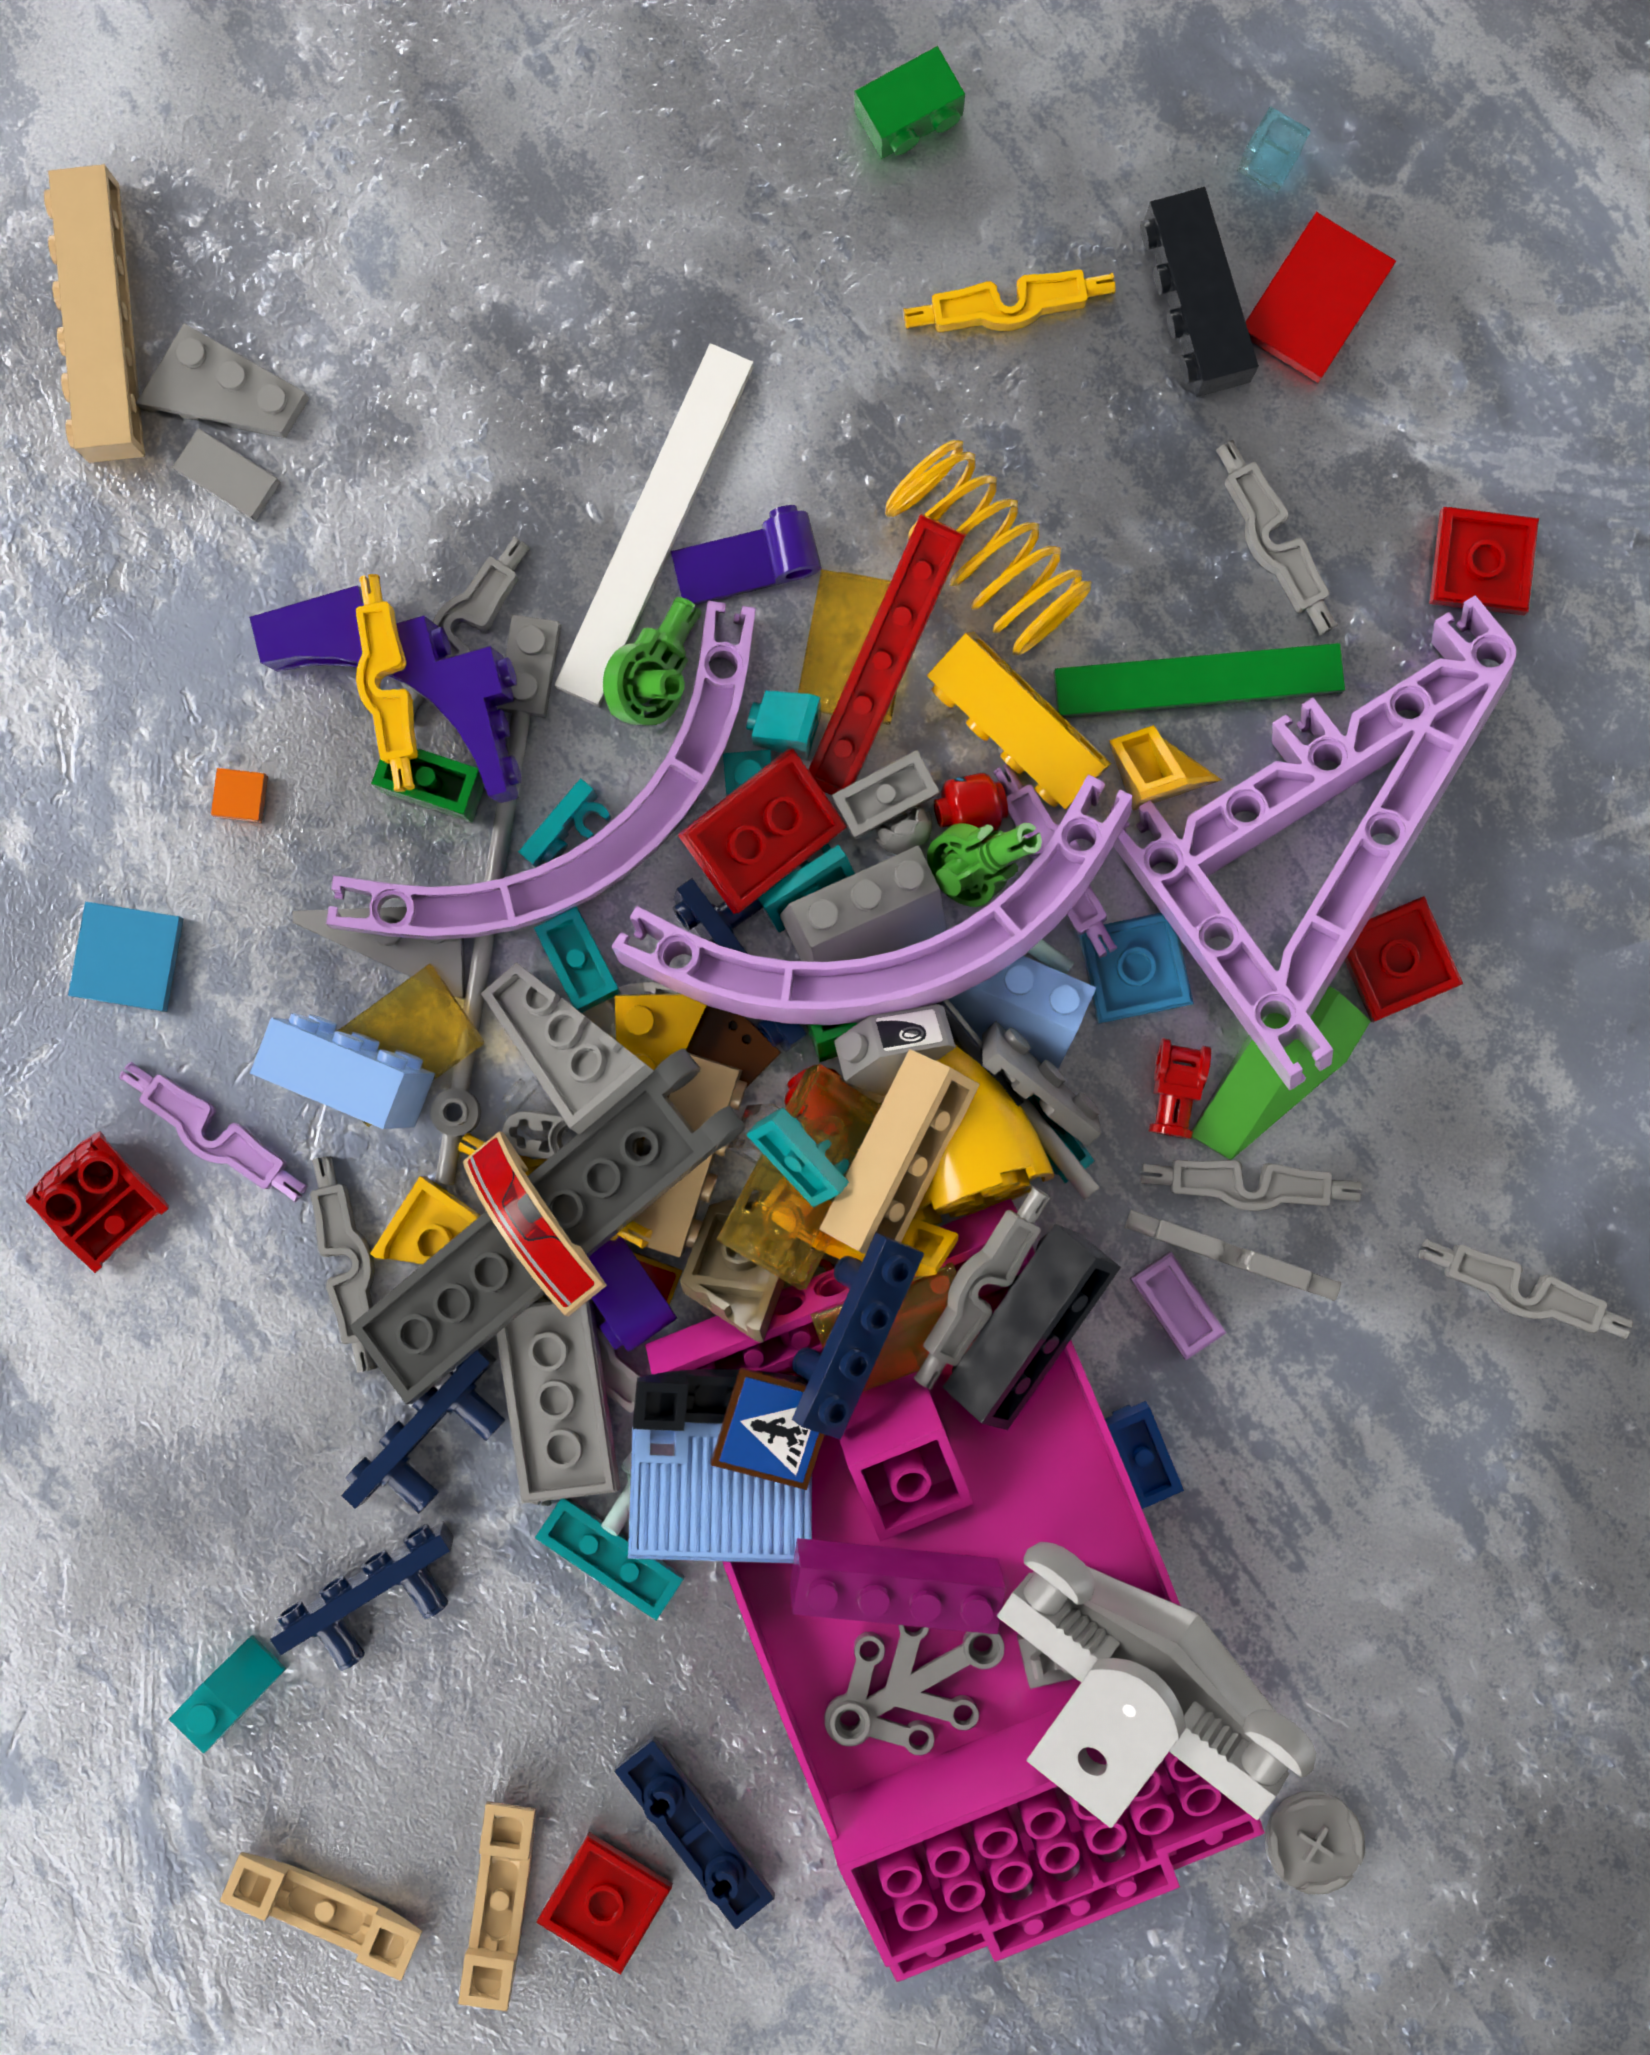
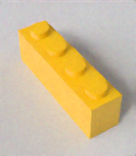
M975 632L965 633L926 675L935 684L931 690L937 698L950 708L957 705L969 716L966 721L967 726L982 740L993 739L1004 750L1000 754L1003 761L1018 774L1026 771L1038 783L1034 788L1035 791L1054 808L1058 804L1064 809L1069 808L1088 774L1098 779L1112 764Z

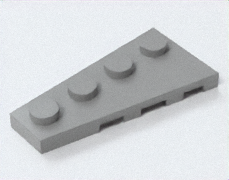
M517 962L481 992V995L568 1127L579 1135L654 1072L653 1069Z

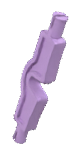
M1004 764V770L1011 782H1008L1000 767L993 774L1003 785L1007 795L1008 814L1015 826L1031 823L1036 827L1033 832L1024 835L1025 838L1040 832L1042 839L1041 848L1038 852L1028 855L1032 860H1035L1043 851L1059 825L1052 821L1033 786L1026 785L1024 787L1016 772L1007 764ZM1076 840L1069 844L1074 850L1082 851ZM1089 885L1082 897L1066 915L1079 935L1087 934L1099 958L1107 955V951L1099 937L1102 938L1110 953L1117 949V945L1114 944L1103 924L1107 920L1106 912Z
M133 1062L125 1066L124 1069L130 1073L122 1071L119 1078L142 1093L139 1099L140 1103L176 1127L179 1138L193 1154L209 1162L228 1164L262 1189H270L274 1186L291 1198L293 1202H297L302 1195L298 1192L304 1193L307 1185L286 1172L284 1169L287 1166V1162L266 1148L245 1127L232 1123L216 1140H209L206 1130L211 1123L212 1117L216 1114V1108L212 1104L184 1090L166 1076L156 1075L153 1078Z

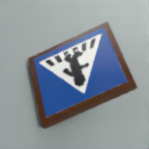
M740 1367L710 1461L711 1466L807 1490L825 1435L803 1428L792 1420L807 1385Z

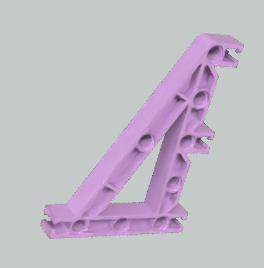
M1476 595L1464 602L1461 620L1456 624L1461 632L1469 628L1476 639L1468 643L1452 628L1450 624L1455 622V618L1450 612L1435 620L1431 643L1444 659L1439 658L1354 711L1351 714L1346 736L1341 734L1316 700L1311 698L1302 704L1301 721L1297 723V727L1301 732L1310 729L1316 738L1309 745H1303L1288 729L1289 725L1293 724L1288 714L1282 716L1272 723V744L1286 762H1273L1189 815L1182 839L1176 836L1157 808L1149 800L1139 806L1140 822L1136 824V827L1141 833L1150 830L1155 841L1151 842L1144 849L1139 848L1126 833V828L1130 826L1127 821L1113 845L1289 1091L1303 1083L1306 1077L1302 1073L1303 1068L1298 1062L1292 1063L1284 1047L1288 1046L1293 1040L1298 1039L1311 1052L1315 1060V1066L1319 1071L1332 1064L1333 1048L1310 1017L1512 677L1516 660V646ZM1491 659L1500 665L1497 667H1486L1479 663V661ZM1402 710H1412L1419 714V716L1414 719H1406L1397 713ZM1400 756L1284 949L1280 970L1276 971L1207 877ZM1323 760H1330L1335 762L1338 767L1325 771L1319 769L1316 764ZM1242 811H1250L1258 816L1251 822H1241L1234 818L1237 813ZM1379 833H1386L1393 836L1396 841L1390 845H1381L1376 843L1372 837ZM1161 862H1169L1176 866V869L1168 874H1159L1152 870L1156 864ZM1216 936L1225 937L1232 942L1224 950H1214L1206 945L1211 938ZM1279 1013L1284 1015L1289 1022L1284 1027L1273 1029L1267 1027L1262 1022V1019L1268 1014Z

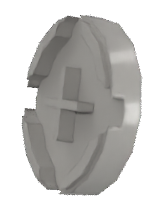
M1302 1791L1284 1799L1271 1813L1265 1829V1851L1276 1874L1288 1885L1306 1894H1329L1346 1886L1354 1877L1352 1874L1357 1870L1358 1865L1360 1864L1361 1866L1365 1855V1835L1357 1816L1339 1798L1322 1791Z

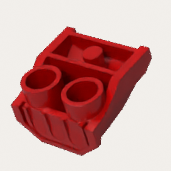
M101 1131L80 1142L48 1170L28 1192L25 1200L46 1222L58 1239L94 1273L101 1269L103 1263L145 1224L158 1214L162 1215L169 1209V1205L161 1195L119 1155Z

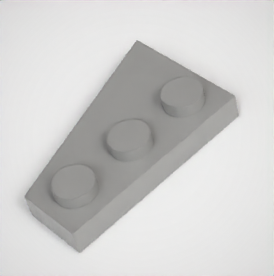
M184 323L136 401V405L142 410L152 412L159 410L179 414L182 418L196 421L204 419L228 424L231 428L286 438L308 402L309 397L299 388Z
M995 1021L982 1034L983 1066L994 1075L1003 1069L1006 1076L1012 1082L1013 1090L1023 1098L1027 1099L1033 1094L1037 1095L1040 1098L1039 1104L1046 1115L1088 1147L1101 1135L1098 1117L1100 1111L1098 1107L1084 1093L1079 1092L1075 1095L1063 1084L1066 1081L1065 1077L1050 1061L1045 1060L1040 1063L1029 1052L1031 1049L1030 1044L1017 1030L1010 1027L1006 1031Z

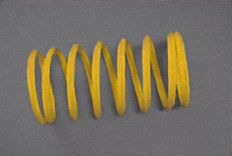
M951 440L929 454L900 482L886 502L885 515L887 517H894L908 510L927 495L956 463L964 460L968 461L964 473L951 492L924 515L938 521L955 501L975 488L987 483L989 487L985 496L970 517L956 530L968 534L972 528L996 512L1007 507H1011L998 531L986 546L952 576L950 586L960 585L992 553L1012 539L1032 530L1027 542L1015 559L995 581L972 601L971 609H980L1011 579L1035 562L1053 554L1050 562L1030 589L993 625L992 633H1000L1020 613L1039 598L1065 581L1074 578L1068 590L1046 608L1016 640L1013 645L1012 655H1021L1042 641L1079 606L1089 594L1092 581H1082V571L1074 569L1062 572L1049 580L1060 562L1061 547L1047 546L1030 554L1039 538V524L1026 522L1009 530L1018 514V500L1003 499L990 505L996 493L997 477L983 475L970 480L975 470V454L962 452L963 441ZM953 450V452L948 458L940 461L939 463L931 467L929 470H927L937 460H939L941 457H943L948 452ZM916 523L911 527V529L908 532V540L910 539V536L914 530Z

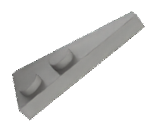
M384 907L380 910V916L384 922L390 924L397 923L405 917L407 907ZM370 908L338 909V913L341 917L367 918L370 915ZM328 910L293 911L294 924L456 998H465L464 938L427 940L332 929L326 925Z

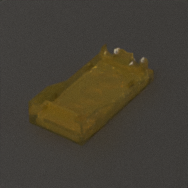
M818 1064L806 1069L785 1110L792 1117L796 1118L802 1107L805 1106L801 1116H798L797 1120L802 1124L805 1132L816 1142V1145L827 1139L832 1143L830 1148L826 1150L825 1156L833 1165L845 1158L849 1161L847 1171L842 1174L846 1177L852 1161L856 1157L882 1102L876 1103L841 1081L839 1075ZM762 1153L716 1240L797 1289H807L833 1238L819 1230L835 1197L812 1207ZM753 1190H758L760 1194L751 1205V1211L745 1209L744 1207ZM820 1231L823 1235L815 1250H813L811 1247Z

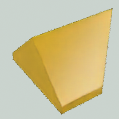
M1154 725L1109 740L1125 790L1132 795L1131 807L1133 811L1139 809V806L1149 800L1154 804L1222 780L1162 738Z

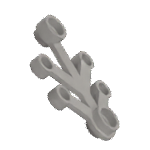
M898 1625L901 1634L886 1687L868 1697L874 1665L882 1661L885 1648L884 1642L878 1634L874 1632L860 1634L854 1642L856 1661L847 1693L834 1698L826 1708L824 1721L827 1733L835 1742L844 1746H856L872 1737L904 1746L914 1755H925L934 1746L933 1730L927 1722L914 1720L906 1726L879 1716L894 1707H899L949 1721L958 1730L973 1728L978 1721L979 1712L975 1701L971 1697L959 1695L949 1699L924 1692V1690L970 1664L979 1669H990L996 1666L1003 1658L1005 1650L999 1631L998 1635L966 1631L961 1645L912 1672L920 1640L927 1635L929 1628L921 1627L916 1632H910L905 1629L904 1625ZM982 1635L988 1636L992 1640L990 1648L986 1651L976 1650L973 1647V1642L977 1637ZM864 1642H875L879 1646L877 1654L872 1657L864 1656L860 1652V1647ZM958 1706H969L973 1710L970 1718L967 1720L955 1718L954 1711ZM849 1710L856 1712L860 1717L859 1721L852 1726L844 1725L840 1720L841 1715ZM922 1730L928 1734L927 1741L922 1745L911 1743L909 1737L914 1731Z

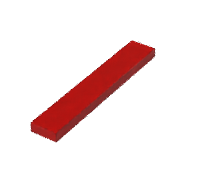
M921 514L918 518L808 768L822 791L829 795H833L857 781L967 535L926 515Z

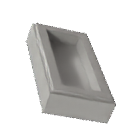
M199 428L172 466L177 473L254 522L281 483L275 476Z

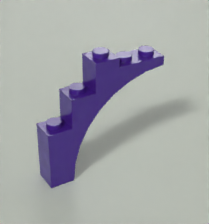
M358 585L249 617L260 663L276 672L308 666H350L357 668L362 656L356 617V608L364 606L361 587ZM424 615L396 623L407 664L404 670L388 676L411 686L429 699L457 729L476 761L488 797L499 803L518 799L516 784L521 783V773L515 757L508 755L504 738L510 737V729L506 715L502 709L497 710L496 707L514 702L511 687L517 685V679L511 660L508 657L504 658L502 654L491 646L446 659L445 656L451 654V648L443 627L438 628V625Z

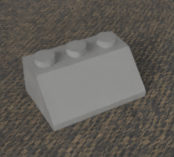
M919 845L791 902L779 915L801 961L805 962L861 959L884 954L925 941L947 930L940 888Z

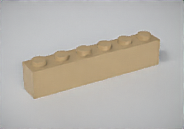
M105 164L48 170L50 189L44 190V203L50 219H53L54 235H49L48 247L51 259L57 265L58 281H53L52 290L55 304L62 314L63 327L57 328V341L61 354L66 357L67 373H62L61 386L66 401L70 402L71 419H67L65 423L68 443L88 463L145 457L141 409L136 405V401L139 398L119 183Z

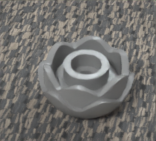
M921 806L913 808L910 813H904L888 822L887 826L882 825L876 828L878 837L875 840L886 851L896 855L915 846H920L930 838L932 830L930 811L925 812Z

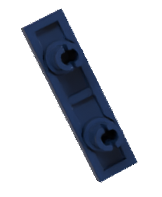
M693 878L676 889L673 898L676 905L673 906V911L688 931L694 928L703 939L722 947L747 953L735 937L733 929L763 908L758 898L740 913L733 914L725 901L717 906L713 903L711 904ZM762 1020L758 1023L760 1031L769 1040L771 1045L776 1047L780 1044L785 1052L799 1044L807 1035L800 1024H787Z
M875 1233L863 1262L852 1256H843L838 1260L834 1268V1278L850 1289L822 1353L805 1347L796 1353L792 1363L795 1373L809 1381L792 1417V1420L798 1425L841 1440L924 1256L923 1252L905 1243Z
M483 1346L480 1347L449 1373L451 1377L439 1390L433 1386L415 1401L412 1407L418 1411L417 1414L406 1425L398 1421L387 1431L379 1441L384 1449L372 1462L367 1457H364L345 1478L351 1485L341 1496L356 1509L365 1503L380 1486L385 1487L388 1484L418 1514L422 1512L437 1496L439 1491L408 1463L411 1459L408 1455L447 1413L451 1415L455 1412L485 1441L496 1432L506 1419L475 1391L477 1387L475 1383L497 1359Z
M442 1521L433 1528H430L428 1524L418 1527L403 1539L405 1545L388 1554L386 1550H382L374 1554L361 1565L363 1571L348 1580L344 1575L339 1576L319 1591L320 1597L306 1606L302 1601H299L285 1609L276 1618L278 1623L270 1638L280 1656L310 1637H318L340 1671L352 1667L364 1657L365 1652L343 1618L395 1585H402L425 1620L442 1611L449 1601L427 1567L451 1551L454 1536L445 1522Z
M655 1736L615 1767L614 1772L642 1807L647 1819L659 1829L705 1889L709 1900L718 1906L735 1930L775 1899L773 1889Z

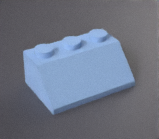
M1022 956L990 979L948 1000L981 1041L982 1034L997 1021L1006 1031L1010 1027L1017 1030L1030 1044L1031 1049L1029 1052L1040 1063L1048 1060L1059 1069L1079 1029L1096 987Z

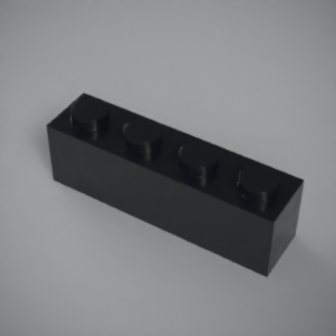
M1205 186L1150 201L1145 219L1140 223L1141 237L1146 250L1153 249L1157 263L1153 268L1155 285L1160 295L1166 293L1170 307L1166 314L1167 324L1171 337L1173 339L1179 338L1184 354L1180 356V368L1185 383L1193 384L1196 397L1250 383L1259 365Z
M1055 1224L1051 1231L1040 1239L1035 1254L1022 1273L1018 1274L1013 1283L1008 1287V1293L982 1328L966 1354H964L959 1364L953 1366L952 1374L943 1385V1388L981 1424L1008 1430L1121 1267L1080 1233Z

